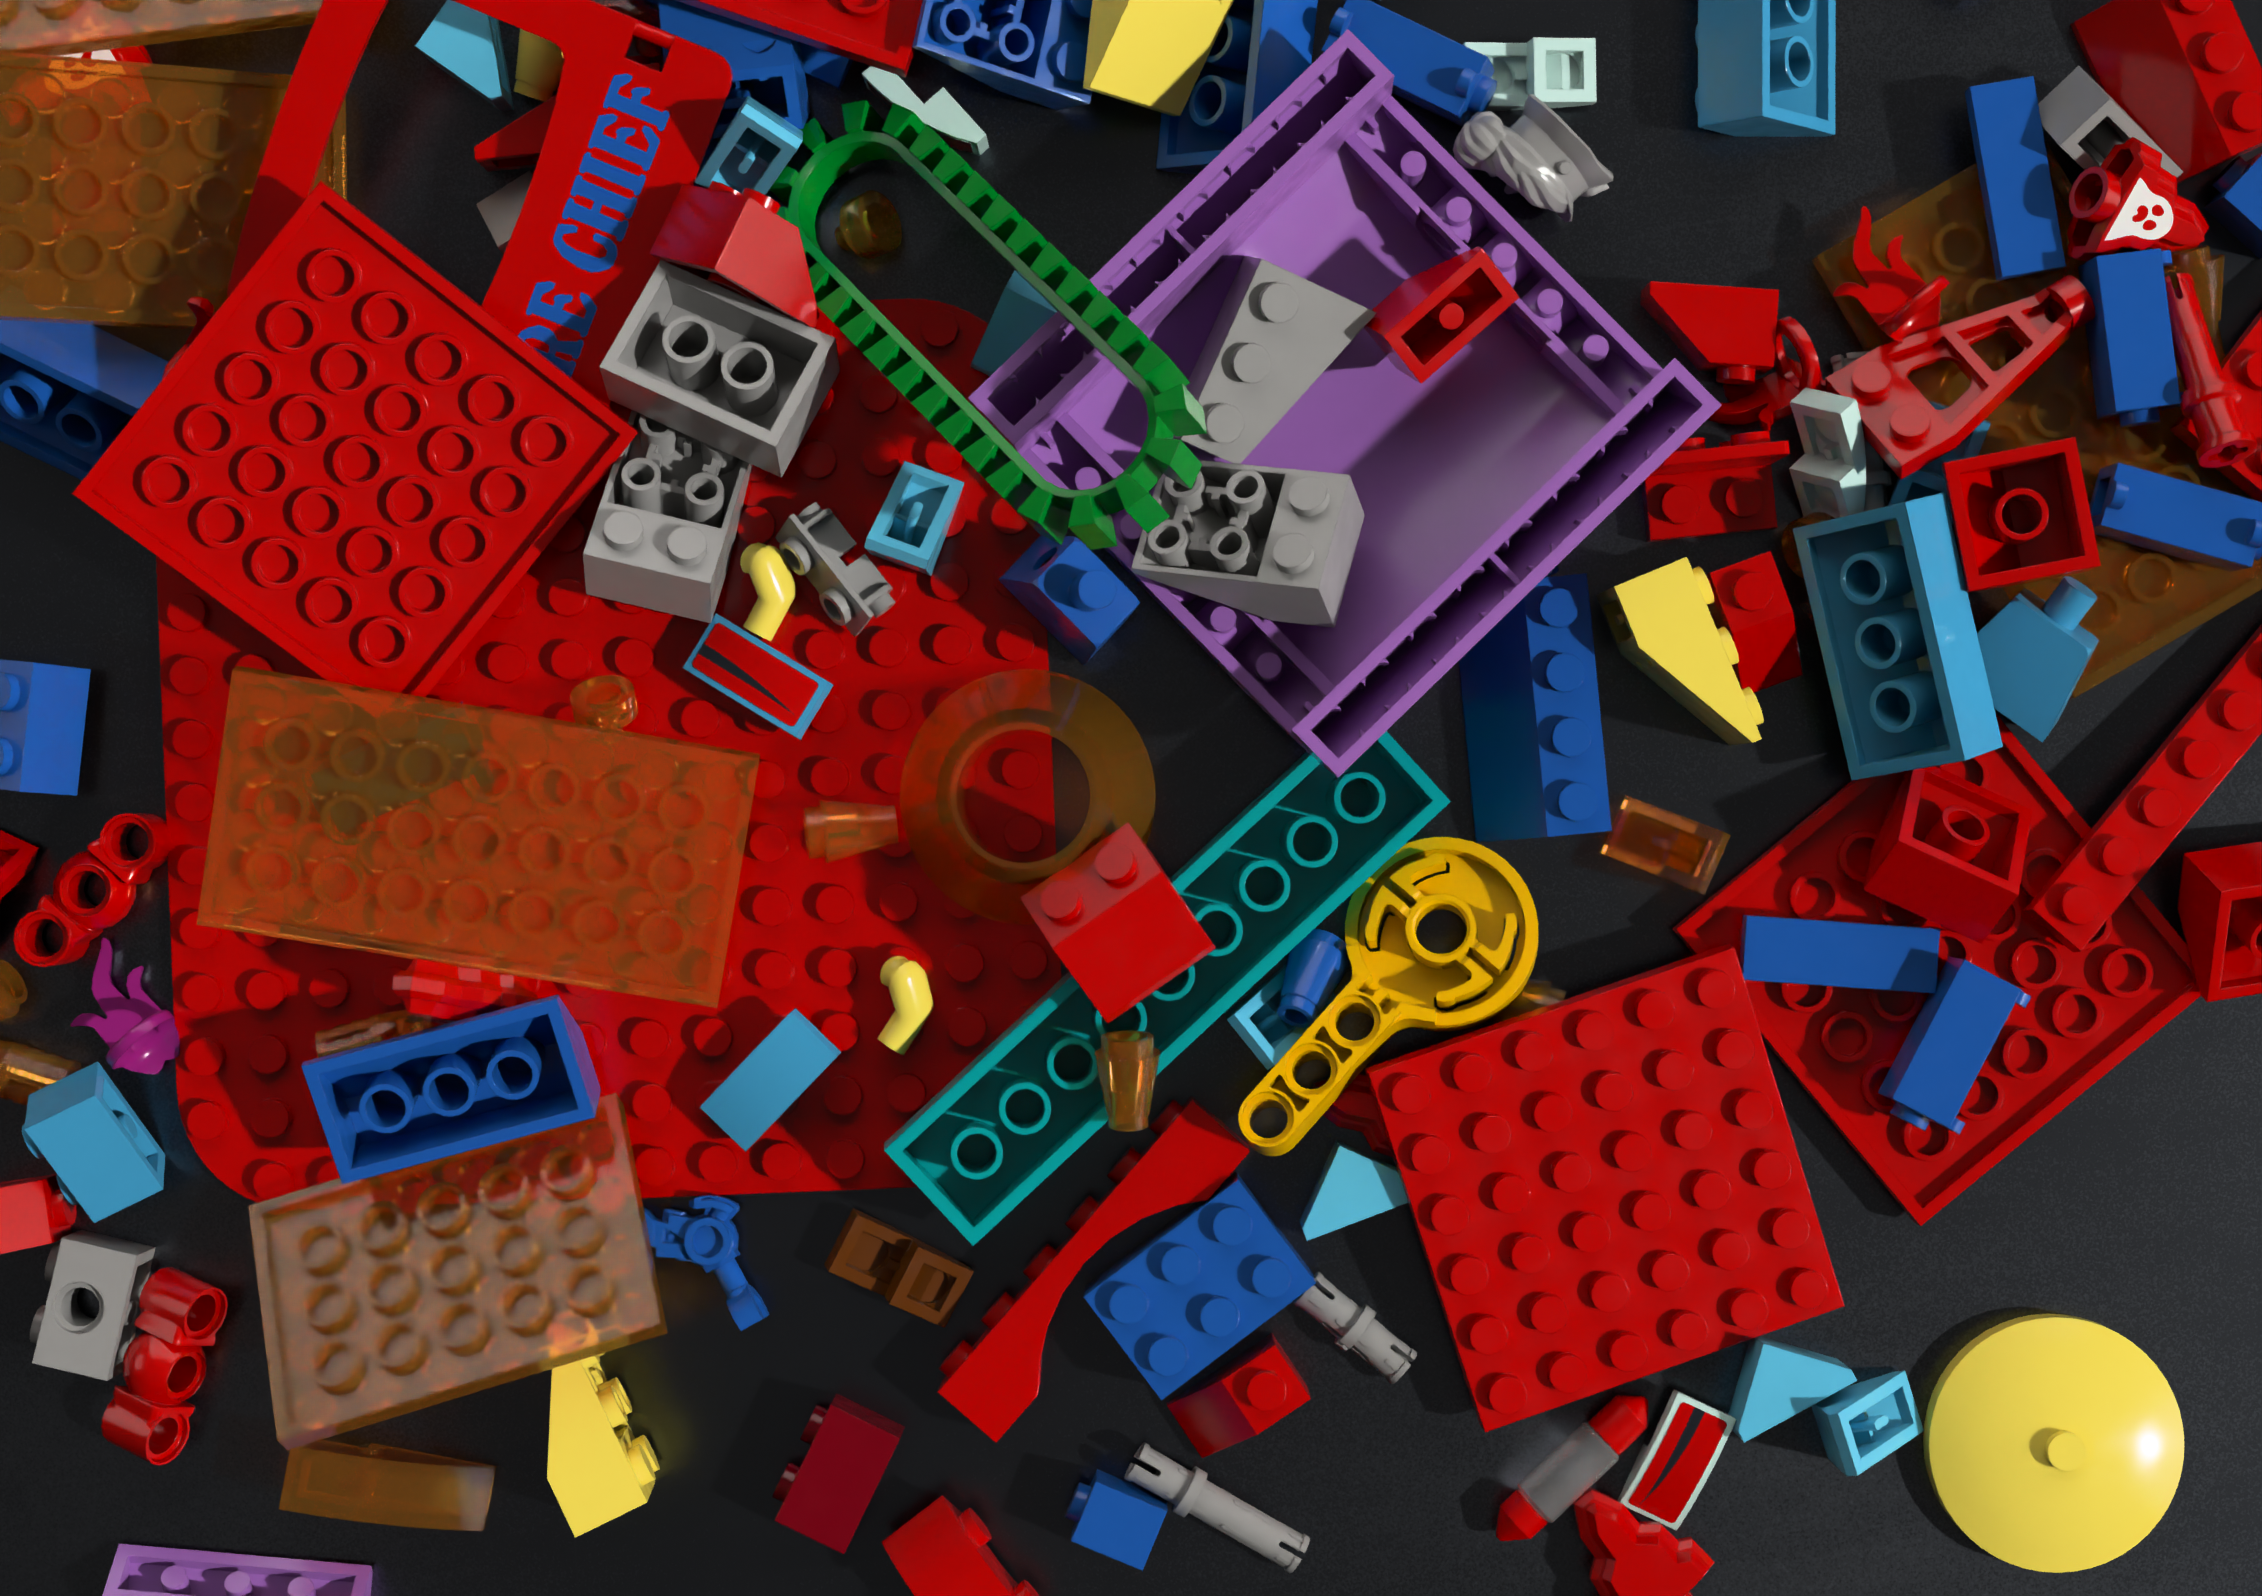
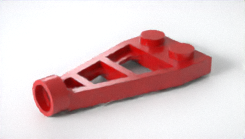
M2067 275L2044 288L2036 295L1903 338V343L1894 341L1879 346L1826 377L1825 390L1828 393L1857 400L1864 438L1902 480L1956 448L2070 338L2071 332L2095 318V306L2084 285L2074 276ZM2048 314L2053 322L2049 321L2045 315ZM2008 331L2024 350L1999 370L1992 371L1970 345L1993 334ZM1938 361H1953L1972 383L1970 388L1953 405L1946 409L1937 410L1912 384L1907 376L1917 368Z

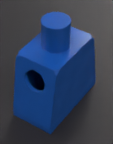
M1040 535L998 579L1082 665H1085L1128 620L1140 604L1138 598L1081 540L1074 536H1065L1062 545ZM1047 559L1049 560L1048 563L1039 568Z

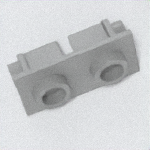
M814 502L798 516L793 513L788 517L775 537L780 543V552L784 555L788 566L796 574L805 575L820 594V603L833 622L840 626L845 625L855 637L863 630L873 616L878 618L896 603L889 594L893 590L892 586L885 580L866 554L848 566L840 559V557L853 549L857 543L835 517L830 508L822 510L817 502Z

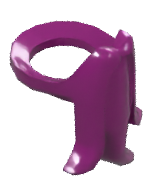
M103 938L93 972L91 989L107 1018L104 1019L94 1013H82L73 1020L71 1027L89 1026L98 1032L110 1048L105 1058L107 1064L112 1069L125 1068L144 1074H159L165 1061L175 1059L180 1053V1042L175 1025V1017L170 1011L166 1009L161 1010L142 989L143 966L133 969L127 976L126 987L130 999H127L117 990L111 978L113 949L110 941L107 938Z

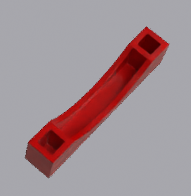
M1192 1095L1182 1106L1172 1099L1148 1127L1156 1134L1140 1154L1132 1147L1123 1154L1106 1175L1114 1184L1098 1202L1090 1195L1083 1200L1065 1222V1225L1072 1230L1069 1236L1056 1250L1047 1243L1034 1256L1022 1272L1030 1279L1014 1298L1005 1291L981 1318L980 1321L988 1328L974 1345L971 1346L963 1339L938 1368L946 1375L941 1381L938 1393L995 1443L1039 1394L1041 1357L1048 1325L1063 1292L1083 1264L1110 1238L1142 1218L1177 1205L1208 1200L1250 1152L1249 1145Z

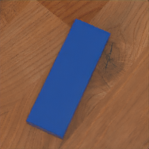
M2034 76L1970 86L1964 92L1996 280L2061 270L2066 267Z
M1743 915L1739 964L1744 980L1936 993L1940 929Z

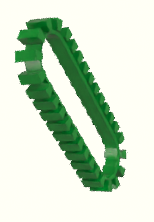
M867 100L842 104L845 130L848 134L833 139L815 118L806 123L804 128L800 130L803 131L802 144L812 154L811 158L805 163L799 173L786 165L770 190L786 206L780 207L777 215L799 228L817 307L1040 535L1062 545L1069 528L1090 550L1117 546L1113 519L1110 514L1125 509L1147 534L1170 517L1163 507L1151 496L1149 491L1156 485L1163 473L1165 476L1191 490L1202 466V463L1182 440L1173 439V436L1207 433L1203 407L1185 387L1190 382L1170 357L1153 341H1150L1141 329L1126 315L1124 316L1115 304L1101 291H1098L1089 279L1075 266L1073 267L1063 254L1050 242H1047L1037 229L1023 218L1000 194L998 195L984 178L949 147L932 128L925 125L913 111L893 103L886 121H884ZM878 159L898 161L910 167L1143 395L1147 404L1148 430L1143 446L1131 465L1112 481L1092 489L1069 490L1059 488L1046 481L822 253L816 239V215L824 194L836 179L861 163Z

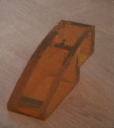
M303 1436L290 1446L279 1509L374 1524L442 1530L483 1531L485 1529L496 1466L371 1443L365 1448Z

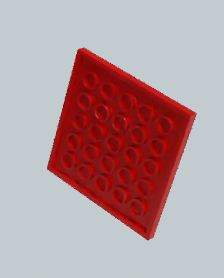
M320 180L72 494L387 726L398 732L635 438L638 431L339 193Z
M1997 714L1996 717L2003 747L1966 761L1936 766L2032 810L2019 895L1982 944L1957 932L1949 931L1935 922L1902 907L1890 904L1882 898L1863 890L1872 847L1907 771L1852 780L1672 928L1694 955L1729 944L1735 947L1739 962L1743 915L1940 929L1937 978L1948 957L1964 959L2022 989L2023 992L2031 996L2026 1008L2014 1004L1956 1116L1957 1119L1965 1122L1959 1135L1930 1121L1927 1129L1923 1131L1890 1114L1895 1102L1878 1093L1929 993L1745 980L1764 1041L1914 1223L1919 1226L1927 1222L2201 996L2187 944L2138 885L2133 888L2081 952L2069 950L2024 911L2091 828Z
M1729 944L1365 1068L1474 1409L1484 1432L1503 1427L1845 1306L1735 947Z

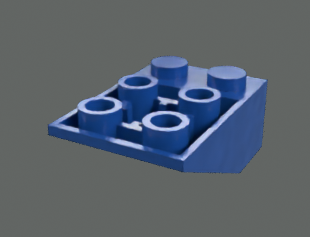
M658 0L660 27L662 30L719 53L726 58L731 66L733 74L732 86L712 138H721L747 96H750L797 128H804L811 110L800 42L676 0ZM662 48L663 61L665 63L669 50Z
M1092 0L922 1L913 48L1000 92L1055 110L1090 104L1093 91L1084 89L1083 82Z
M0 659L1 790L77 796L91 669Z

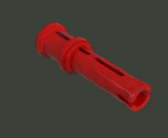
M2188 273L2176 274L2179 287L2175 289L2173 288L2170 276L2165 277L2174 354L2186 390L2181 396L2180 407L2183 416L2192 419L2200 443V447L2196 451L2199 465L2205 468H2217L2239 462L2255 452L2258 445L2254 433L2245 431L2237 407V403L2241 399L2238 385L2233 383L2231 379L2224 378L2194 289L2195 283L2192 275Z

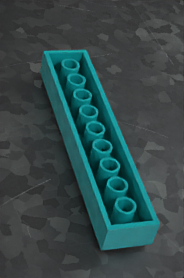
M1387 731L1339 778L1328 771L1306 751L1169 878L1215 945V950L1110 1023L1104 1020L1072 974L1068 972L884 1142V1151L974 1246L1451 801Z

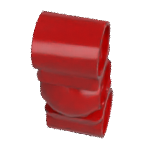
M124 813L116 815L106 822L100 832V837L90 842L86 847L88 850L76 853L61 865L53 882V894L43 895L39 900L37 909L20 919L15 928L13 939L19 956L30 965L38 967H50L75 962L86 953L90 946V941L100 936L104 928L112 927L126 917L135 901L137 885L146 884L151 877L153 869L160 867L168 861L167 855L170 851L171 836L166 826V820L156 814ZM136 824L145 830L149 840L148 849L139 859L131 855L126 845L127 834ZM92 873L100 875L106 886L105 897L98 906L91 904L84 892L85 882ZM51 920L58 924L63 933V944L55 954L48 951L42 939L43 929Z
M172 1267L161 1268L152 1274L142 1289L139 1300L141 1313L135 1319L134 1326L144 1330V1332L136 1336L126 1349L123 1356V1377L127 1386L114 1387V1398L107 1406L101 1424L102 1434L108 1442L158 1466L168 1464L175 1459L183 1450L189 1438V1417L193 1414L195 1405L185 1400L196 1393L205 1378L207 1366L202 1346H214L216 1341L215 1333L222 1326L228 1307L227 1297L221 1289Z

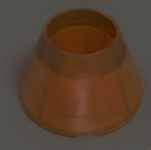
M1019 669L998 672L979 678L951 694L927 717L917 732L908 751L901 777L900 807L903 827L911 850L925 874L945 895L960 906L980 916L1010 924H1036L1020 897L1053 874L1071 865L1086 851L1129 822L1142 841L1147 844L1155 814L1156 794L1152 764L1140 734L1130 719L1112 700L1096 688L1079 679L1047 670ZM1023 733L1045 735L1060 741L1071 749L1086 772L1090 790L1088 814L1075 839L1062 851L1051 857L1030 861L1012 859L988 847L972 828L965 808L966 781L977 758L995 742L1011 735Z

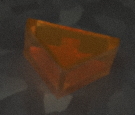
M1626 795L1601 853L1684 891L1705 895L1731 835Z

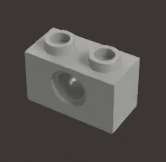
M80 1230L62 1237L61 1242L56 1243L52 1247L45 1266V1280L51 1281L46 1306L41 1305L30 1329V1342L36 1344L32 1363L105 1381L123 1372V1356L128 1345L135 1337L137 1327L134 1326V1322L140 1315V1294L145 1283L148 1281L156 1247L86 1230ZM81 1288H86L96 1295L99 1301V1312L96 1318L86 1316L79 1309L77 1296Z

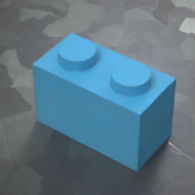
M98 1061L28 1095L25 1124L22 1125V1135L27 1147L36 1158H46L57 1173L58 1185L64 1197L72 1205L80 1204L93 1223L163 1190L165 1153Z

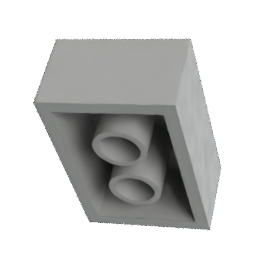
M660 260L599 366L609 400L781 478L840 372L836 338L663 260Z

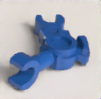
M720 1195L699 1196L689 1200V1207L705 1209L704 1214L691 1216L686 1215L687 1212L664 1208L662 1219L657 1218L651 1210L644 1206L633 1205L620 1210V1218L635 1219L641 1223L643 1236L638 1242H618L617 1251L624 1255L634 1256L647 1251L651 1247H656L655 1257L691 1261L702 1267L706 1273L713 1270L726 1294L728 1309L740 1331L770 1315L762 1298L755 1288L749 1285L735 1260V1257L741 1254L738 1251L739 1235L731 1219L740 1209L738 1203Z

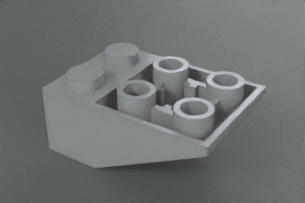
M632 410L628 423L637 429L638 434L612 466L583 552L586 594L711 623L728 571L752 464Z
M1199 460L1202 466L1190 490L1163 473L1156 483L1152 497L1170 517L1148 534L1144 529L1142 530L1131 567L1134 574L1272 621L1335 628L1365 517L1349 474Z

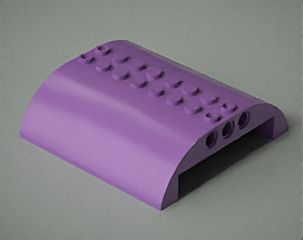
M1349 29L1090 279L1098 291H1101L1117 306L1124 316L1126 315L1143 331L1150 341H1153L1170 357L1188 380L1244 256L1262 258L1372 310L1407 278L1479 246L1483 248L1520 297L1422 384L1396 369L1365 328H1363L1241 462V464L1350 475L1365 517L1335 628L1272 621L1134 574L1131 567L1143 528L1125 509L1110 514L1113 519L1117 546L1104 549L1248 696L1313 758L1337 778L1721 407V404L1676 358L1662 369L1391 96L1394 75ZM1058 312L1042 325L968 397L977 411L1046 481L1059 488L1069 490L1096 488L1119 476L1139 454L1148 430L1149 418L1147 404L1143 395ZM1184 442L1198 460L1231 463ZM1155 486L1149 491L1151 496H1153Z

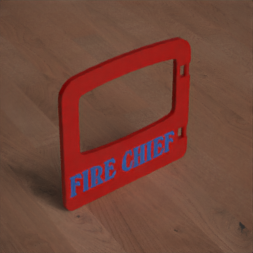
M323 0L285 93L257 175L238 243L227 297L312 192L331 132L351 80L372 32L389 0ZM452 0L547 39L556 44L563 52L564 64L540 156L519 217L481 307L610 408L612 401L608 398L599 366L660 262L659 259L649 253L682 184L693 186L695 184L732 86L733 74L731 66L725 57L713 50L593 0ZM633 36L669 50L661 72L626 58Z

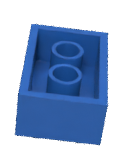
M1235 1172L1220 1185L1208 1200L1192 1204L1085 1285L1083 1297L1159 1398L1163 1400L1315 1285L1316 1281L1313 1272L1238 1173Z

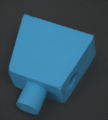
M2064 576L2046 601L2030 590L2023 588L1977 632L1994 709L2042 743L2057 724L2099 642L2092 633L2079 625L2098 597L2091 589L2070 576Z

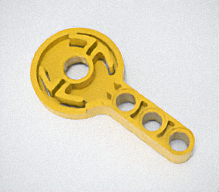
M1431 837L1419 839L1405 844L1354 891L1349 902L1345 921L1346 950L1352 968L1351 981L1241 1104L1238 1114L1239 1126L1249 1145L1255 1151L1265 1156H1280L1292 1150L1397 1032L1408 1028L1429 1031H1455L1470 1028L1498 1015L1516 999L1526 985L1535 965L1539 943L1538 919L1534 901L1528 887L1517 871L1504 858L1485 846L1460 838ZM1446 864L1449 865V873L1436 875L1418 883L1415 886L1412 885L1413 883H1415L1416 881L1425 876L1446 871ZM1449 910L1456 913L1464 921L1467 927L1466 937L1462 944L1454 951L1444 954L1433 953L1426 950L1419 943L1416 937L1417 927L1422 918L1432 911ZM1391 912L1395 916L1389 915L1385 921L1381 934L1380 951L1370 952L1366 947L1365 938L1370 949L1378 948V935L1383 918L1386 913ZM1518 924L1520 933L1516 942V950L1513 961L1510 965V968L1507 971L1505 970V968L1507 967L1512 954L1514 939L1517 937ZM1484 992L1487 993L1485 996L1479 998L1478 1000L1465 1005L1458 1006L1453 1010H1439L1434 1006L1435 999L1437 1000L1438 1007L1452 1008L1456 1006V1004L1471 1000ZM1362 1012L1374 1020V1026L1370 1034L1357 1041L1342 1037L1338 1032L1342 1019L1350 1013ZM1310 1060H1321L1331 1067L1328 1081L1316 1089L1303 1088L1296 1082L1298 1069L1302 1064ZM1279 1108L1288 1116L1287 1125L1283 1132L1272 1138H1264L1254 1133L1253 1123L1256 1116L1264 1109Z

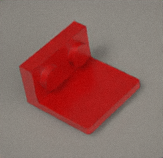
M1756 431L1731 435L1730 441L1719 443V447L1706 448L1705 438H1688L1641 483L1647 542L1765 531L1778 528L1771 464L1790 454L1789 441L1771 442L1769 431Z

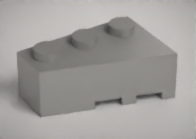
M1244 256L1189 378L1190 383L1186 386L1203 407L1207 433L1178 437L1174 435L1173 437L1228 462L1241 464L1373 318L1376 312L1262 258Z

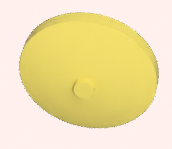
M2048 1313L2018 1317L2000 1323L1971 1340L1956 1354L1939 1377L1931 1394L1924 1421L1923 1449L1927 1474L1933 1491L1949 1518L1966 1536L1980 1548L2009 1564L2039 1572L2063 1573L2090 1569L2123 1555L2143 1540L2158 1524L2175 1495L2181 1477L2184 1461V1431L2175 1396L2166 1378L2146 1353L2127 1338L2097 1322L2071 1315Z

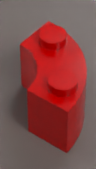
M943 1495L881 1542L914 1596H1039L1028 1581L1023 1580L1018 1584L997 1560L986 1544L992 1539V1536L980 1517L971 1508L961 1512Z

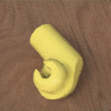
M754 543L743 551L740 559L742 571L750 574L758 595V599L743 627L771 642L796 596V585L784 555L775 546Z
M894 956L883 964L880 979L882 984L889 986L895 1012L877 1039L895 1052L904 1055L932 1013L933 997L924 969L916 961H909L904 956Z

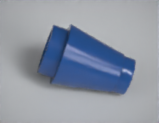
M1313 929L1288 953L1280 1004L1277 1009L1278 1016L1284 1022L1299 1028H1309L1320 1014L1349 970L1350 964L1347 959L1346 944L1341 938L1325 930Z

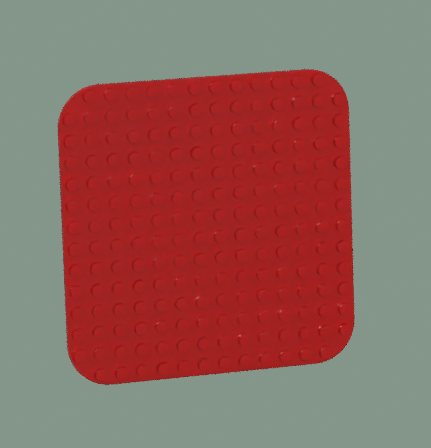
M909 298L869 300L973 406L968 397L990 377L970 367L988 327V323L966 310L940 301ZM819 308V319L814 329L836 338L840 372L782 478L752 465L728 571L714 615L717 613L834 685L801 740L683 668L710 623L586 594L583 552L612 469L611 466L401 727L403 728L462 701L490 758L488 763L495 781L482 787L474 773L361 823L366 839L352 844L345 831H339L333 818L326 821L319 813L310 791V786L316 783L312 773L322 763L392 733L394 730L156 556L166 826L171 836V846L167 856L173 1011L180 1042V1053L175 1058L177 1099L183 1126L195 1152L205 1166L233 1191L256 1203L275 1209L309 1212L918 1187L884 1151V1142L1061 979V959L1053 950L1020 899L1024 894L1057 872L1048 630L998 580L1036 541L1040 534L1001 497ZM612 401L610 409L628 422L632 410ZM904 461L965 482L932 576L871 555L864 548L866 538ZM817 502L822 510L830 508L835 517L857 543L853 549L840 557V559L848 566L866 554L885 580L892 586L893 590L889 594L896 603L878 618L873 616L863 630L854 637L845 625L840 626L829 618L820 603L819 592L805 575L796 574L790 568L796 585V596L770 642L743 627L758 599V595L750 574L742 571L740 565L742 553L749 545L754 543L775 546L780 551V543L775 537L788 517L793 513L798 516L809 505ZM894 956H904L909 961H916L924 969L933 997L932 1013L904 1055L895 1052L877 1039L895 1012L889 986L882 984L880 979L883 964ZM418 958L457 967L481 969L527 978L531 991L539 999L558 994L583 1032L600 1084L601 1093L595 1118L342 1185L301 1066L304 1061L436 1027L431 1022L424 1021L423 1017L409 1014L403 999L398 997L392 990L393 976L402 970L406 971L412 961ZM796 1008L841 1053L745 1152L700 1106L778 1024Z

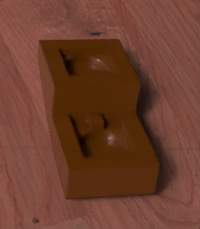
M854 1208L824 1264L828 1272L883 1295L889 1304L943 1328L946 1327L974 1272L970 1267L936 1248Z

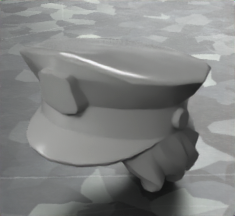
M1533 94L1528 95L1522 116L1510 127L1504 126L1501 119L1491 111L1476 112L1470 121L1465 122L1454 143V158L1463 167L1486 171L1490 177L1498 176L1506 183L1504 188L1506 194L1520 193L1531 205L1554 211L1565 222L1572 221L1573 202L1579 196H1594L1609 189L1607 183L1613 181V173L1597 160L1592 150L1551 108Z

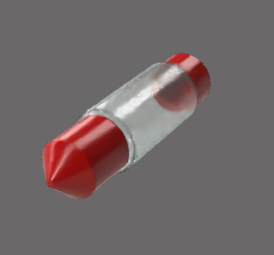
M1616 1395L1589 1422H1583L1522 1479L1517 1484V1490L1500 1505L1496 1537L1500 1541L1533 1538L1547 1523H1553L1619 1461V1455L1648 1429L1649 1401L1645 1396Z

